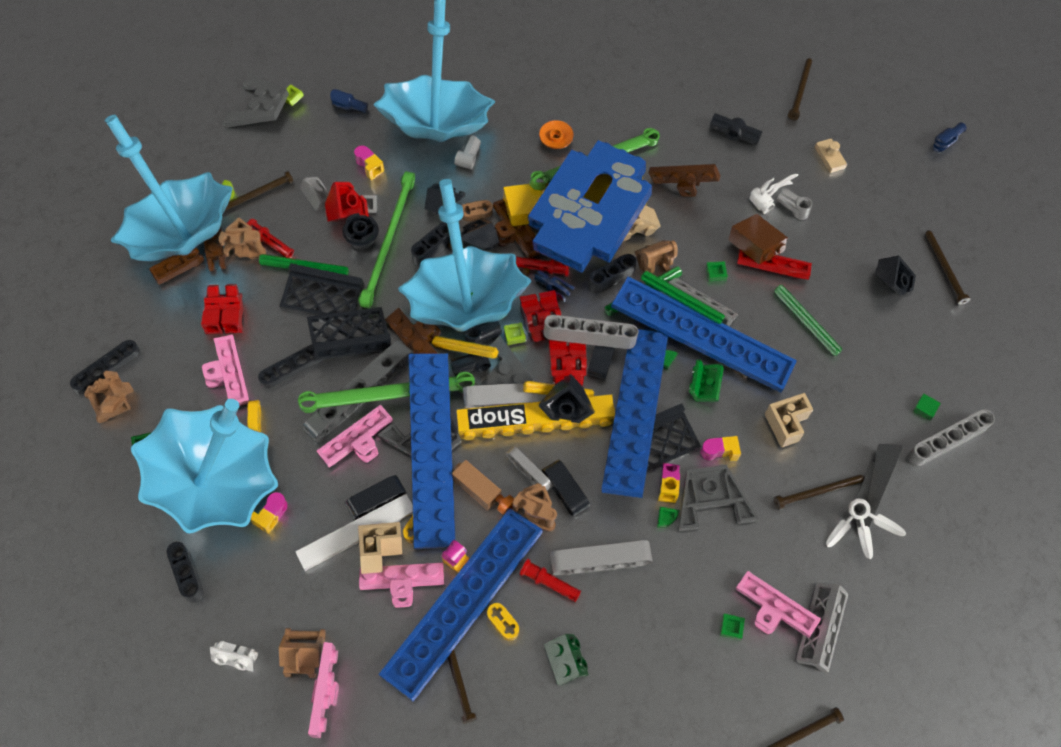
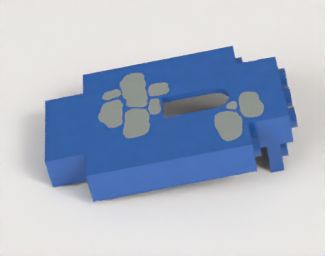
M599 140L588 156L571 149L528 215L529 226L539 230L533 240L534 250L583 273L593 256L610 263L652 195V185L646 180H642V176L646 171V161L639 156L631 155L623 149H617L609 143ZM599 174H608L612 178V183L598 204L583 198Z

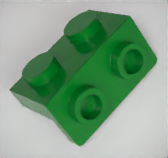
M696 360V364L692 369L693 381L689 385V392L696 402H718L724 371L722 364L703 365L701 360Z

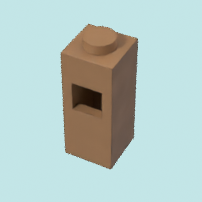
M467 460L462 464L458 463L453 468V481L489 511L497 502L495 499L501 494V489Z

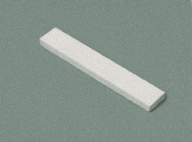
M404 494L296 551V554L304 570L307 571L358 544V526L399 522L413 514V505L407 494Z

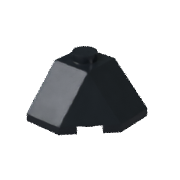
M435 183L427 188L424 209L429 210L431 214L439 215L438 210L443 206L440 185ZM453 187L455 203L465 197L466 193L463 191L457 193L456 188Z
M483 218L464 225V231H460L463 241L481 249L490 250L495 247V244L500 243L493 222Z
M899 255L878 260L876 275L898 296L914 290L916 275Z
M572 374L555 384L539 403V407L551 420L556 421L564 419L571 420L572 423H580L595 413L584 388Z

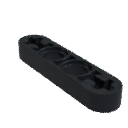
M133 340L122 342L83 369L70 380L71 388L78 394H84L88 385H93L100 378L105 379L103 372H116L139 355L140 349L136 342ZM113 357H117V363L110 365L109 360ZM102 369L100 375L92 376L94 370ZM79 382L83 383L81 387L78 385Z
M311 344L263 369L258 374V380L262 387L272 388L322 360H314ZM299 357L307 358L304 364L297 363ZM282 366L290 367L287 373L280 372ZM268 376L271 380L267 381L265 377Z

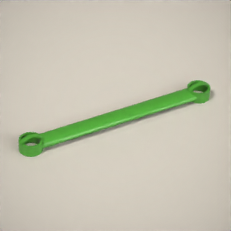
M647 128L643 134L615 144L613 147L623 149L628 153L646 145L655 146L659 141L660 134L653 128ZM560 166L545 172H533L530 178V186L535 190H544ZM542 179L544 182L538 183L536 180Z
M405 171L401 177L402 189L367 288L359 295L360 307L370 309L373 305L374 290L409 190H412L414 187L415 173Z
M461 372L456 377H449V392L459 391L463 393V387L459 385L463 381H471V386H474V376L469 372ZM409 382L319 394L306 391L298 397V405L302 412L312 413L317 408L410 397ZM305 401H315L312 407L301 405Z

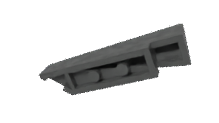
M879 444L875 462H871L864 476L865 479L860 486L856 498L867 501L870 505V513L874 515L903 450V445ZM858 504L855 506L856 512L863 510L862 505ZM866 517L864 519L865 526L870 527L873 518ZM853 518L852 520L855 521L857 527H861L860 520Z

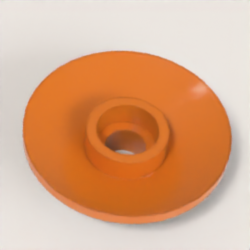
M558 120L545 123L539 132L541 142L552 149L567 147L572 142L574 135L572 128L567 123Z

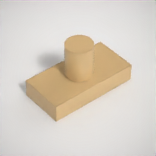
M830 138L815 144V149L830 173L846 168L847 163L839 152L840 144Z

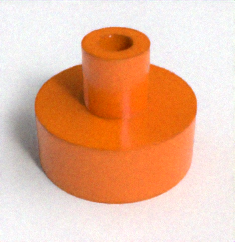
M500 494L495 499L499 503L497 510L503 516L509 508L512 509L514 507V497L512 495L503 497Z

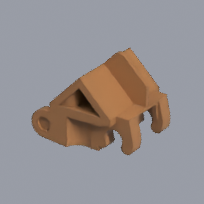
M240 218L236 219L225 231L220 233L219 243L221 246H224L223 252L226 257L229 256L230 250H235L234 253L239 258L248 257L254 259L259 258L260 254H266V249L262 247L260 241V233L257 230H252V227Z
M662 240L634 251L640 270L653 273L657 265H660L665 272L670 270L669 266L673 265V260L677 257L678 253L676 242L674 240Z
M103 372L105 379L100 378L93 385H88L84 392L85 397L89 399L97 415L96 420L98 423L106 422L110 417H115L132 409L126 395L134 390L129 382L121 381L117 372ZM98 393H103L106 396L101 404L96 396Z
M538 483L524 488L522 492L520 491L514 498L513 511L518 513L519 509H524V518L542 530L553 531L556 526L554 520L557 518V512L551 508L552 502L546 487Z
M285 629V634L279 645L280 667H284L283 674L285 677H293V673L308 674L309 678L317 677L316 668L320 667L321 653L326 636L325 629H320V631ZM291 639L317 641L316 643H292Z

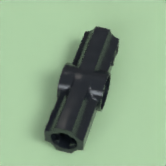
M717 113L713 115L709 126L726 133L730 140L737 141L741 139L754 145L758 144L763 132L746 125L745 121L741 118L730 119Z

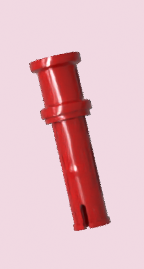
M254 218L247 222L249 226H252V230H257L260 233L261 242H265L286 258L293 256L294 249L270 234L267 227L259 225Z
M516 256L518 268L548 272L550 275L554 273L568 277L570 267L554 259L547 261Z
M527 558L519 573L521 576L525 575L534 580L535 584H543L575 603L581 593V590L548 573L545 567L541 568L533 564L529 558Z

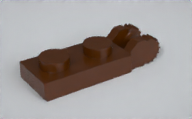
M221 226L212 238L204 241L210 272L214 271L213 261L219 260L221 269H226V256L223 252L224 246H221L219 243V236L222 231Z
M196 247L188 255L171 256L150 267L149 270L158 285L192 267L199 266L204 262V258L202 255L196 256L199 254V250Z

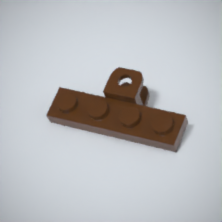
M716 164L650 167L648 171L654 184L678 183L677 189L683 197H695L697 194L695 186H699L700 182H718L720 179V173Z
M501 199L493 202V208L502 220L495 224V230L500 242L497 244L499 246H507L516 240L527 258L540 255L541 253L534 250L533 240L536 235L529 225L512 226L505 201Z
M399 307L385 319L414 354H438L430 345L434 336H439L441 333L437 325L421 322L413 324Z

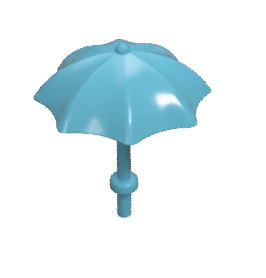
M434 0V18L428 22L427 26L428 32L433 35L432 77L421 75L409 81L384 84L385 91L383 96L374 103L376 109L386 119L398 125L409 137L431 139L437 142H445L454 137H463L480 130L488 123L487 111L495 103V100L476 91L468 81L441 79L444 36L450 32V24L445 21L446 0Z
M116 115L108 116L105 122L119 142L116 146L117 152L121 157L131 160L152 192L142 200L124 209L123 222L119 230L111 238V242L124 246L129 251L130 258L138 261L149 262L174 255H188L199 244L212 238L218 232L222 223V214L228 206L233 188L216 182L210 172L184 180H166L159 185L139 153L142 148L139 139L128 135Z
M443 179L439 182L443 206L439 208L438 213L440 220L447 223L453 254L422 260L416 274L409 281L401 285L398 290L410 303L411 318L424 324L446 325L463 332L476 325L496 322L507 316L511 310L513 300L525 291L531 283V279L523 275L518 269L515 254L491 253L474 246L463 248L459 221L464 216L463 207L455 203L452 181L450 179Z
M228 399L224 406L218 405L203 411L189 412L166 409L154 431L143 440L131 446V452L138 463L141 475L138 499L144 504L155 506L169 514L178 522L183 531L189 534L214 525L246 527L250 522L256 505L264 496L278 487V481L270 469L267 458L269 438L264 433L254 431L239 422L236 416L239 402L235 399Z

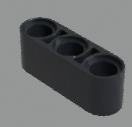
M440 223L411 247L414 265L420 266L422 260L434 258L448 247V243L451 241L447 223Z
M624 254L594 270L590 274L589 279L590 291L601 293L627 279L628 276L631 277L635 272L636 257L632 254Z
M595 345L587 375L605 380L615 348Z
M560 459L542 469V473L551 481L553 491L572 517L590 507L588 498Z
M393 475L351 496L345 501V505L355 521L407 494L398 476Z
M173 542L167 547L166 553L178 589L187 601L191 603L198 602L202 599L204 590L191 553L183 543ZM183 550L179 557H175L176 552ZM189 568V572L181 576L182 571ZM192 587H196L195 592L191 595H188V590Z

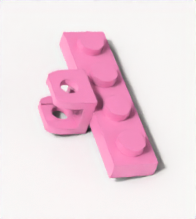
M233 335L214 338L219 360L202 365L206 386L208 388L225 386L228 399L237 400L239 406L248 404L249 397Z
M379 405L316 452L329 468L353 450L361 461L368 463L379 454L372 436L393 422V419Z
M443 562L382 566L383 572L361 574L360 568L359 572L360 590L390 588L392 603L395 608L410 607L412 605L413 587L444 585ZM406 598V600L403 602L399 601L398 599Z
M749 571L746 572L736 587L737 591L761 606L756 616L755 627L767 635L773 633L782 620L810 638L821 621V618Z
M328 642L323 644L318 679L315 680L311 699L313 708L308 735L312 738H321V733L325 732L327 718H324L325 709H329V706H336L339 684L334 681L332 667L333 663H337L338 650H335L336 648L333 643Z

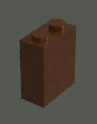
M758 214L733 225L728 238L731 243L758 264L770 260L777 254L783 253L788 239L787 236Z

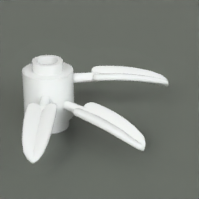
M792 174L780 182L771 185L770 189L766 190L769 184L774 181V178H771L761 188L757 187L751 191L750 201L759 212L762 211L763 214L768 213L775 206L771 196L780 187L793 184L790 180L797 177L798 174Z
M856 498L848 506L849 513L851 514L847 520L842 519L829 535L826 546L832 547L850 529L851 525L849 523L853 518L860 520L861 527L858 528L859 539L863 552L868 559L873 557V546L870 529L864 524L866 517L873 518L874 524L893 534L905 536L906 532L901 526L881 514L875 516L870 513L869 503L864 499ZM856 505H862L863 510L861 512H856Z

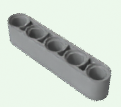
M560 315L547 316L543 330L544 336L550 340L622 349L633 348L639 332L638 328L632 324Z
M540 382V383L555 384L554 382ZM524 383L463 387L464 408L541 402L546 395L524 392Z
M980 410L921 441L909 452V462L915 466H921L985 432L994 423L995 416L989 410Z
M647 540L564 549L550 553L552 574L555 576L649 565L653 562L650 544Z

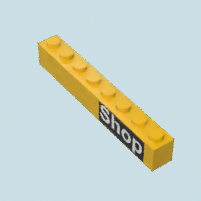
M612 395L588 397L595 413L580 423H572L571 420L559 419V421L551 420L539 407L540 402L457 410L459 436L464 440H473L475 437L492 438L495 435L512 436L515 433L531 434L535 431L551 432L555 429L570 430L575 427L586 429L595 425L609 426L614 423L615 418Z

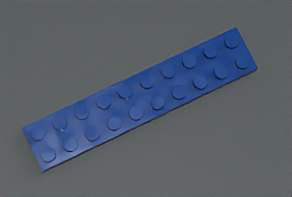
M629 276L611 305V308L780 393L784 390L797 360L723 323H715L679 301Z
M638 329L636 344L633 348L627 349L601 489L602 493L643 498L668 336L659 331Z
M448 353L409 354L414 549L448 548L451 542L455 540Z
M509 508L381 670L379 676L414 702L538 540L543 530Z

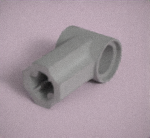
M470 135L466 137L462 149L458 150L454 163L456 166L473 169L476 154L481 145V140L477 136Z
M787 188L780 192L776 200L793 211L794 217L798 220L807 219L812 208V201L809 198L799 197Z

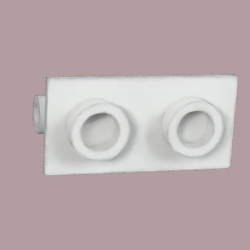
M224 641L216 642L214 647H210L211 661L216 664L228 665L238 670L253 672V660L256 661L258 652H255V649L240 646L238 651L234 652L236 645Z

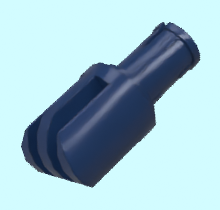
M333 89L330 93L331 103L336 107L347 111L355 109L366 113L368 109V103L355 99L353 94L338 89Z
M960 122L953 128L943 130L935 137L934 150L942 152L957 142L958 136L966 132V125Z
M541 270L537 272L540 275L535 274L534 280L546 286L547 292L555 290L556 297L563 302H566L564 296L569 297L571 295L567 289L570 291L575 289L574 286L557 276L550 277Z

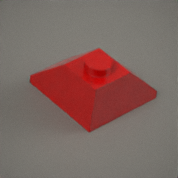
M350 182L332 183L325 202L327 222H343L355 213L369 217L367 200L354 190V186Z

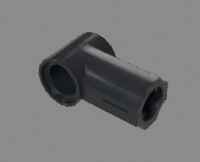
M487 322L471 327L465 331L464 341L481 344L486 340L501 335L502 330L499 322Z
M473 354L450 360L455 377L461 372H484L491 367L488 357Z

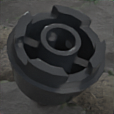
M355 213L346 219L342 232L349 244L356 249L364 250L374 244L379 233V227L372 216L369 215L368 217Z

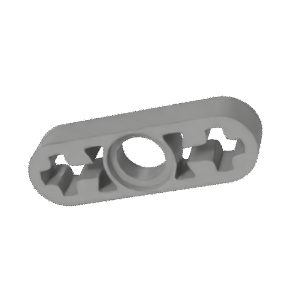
M513 446L506 452V456L511 463L534 485L540 483L546 487L547 491L553 487L548 477L517 447Z

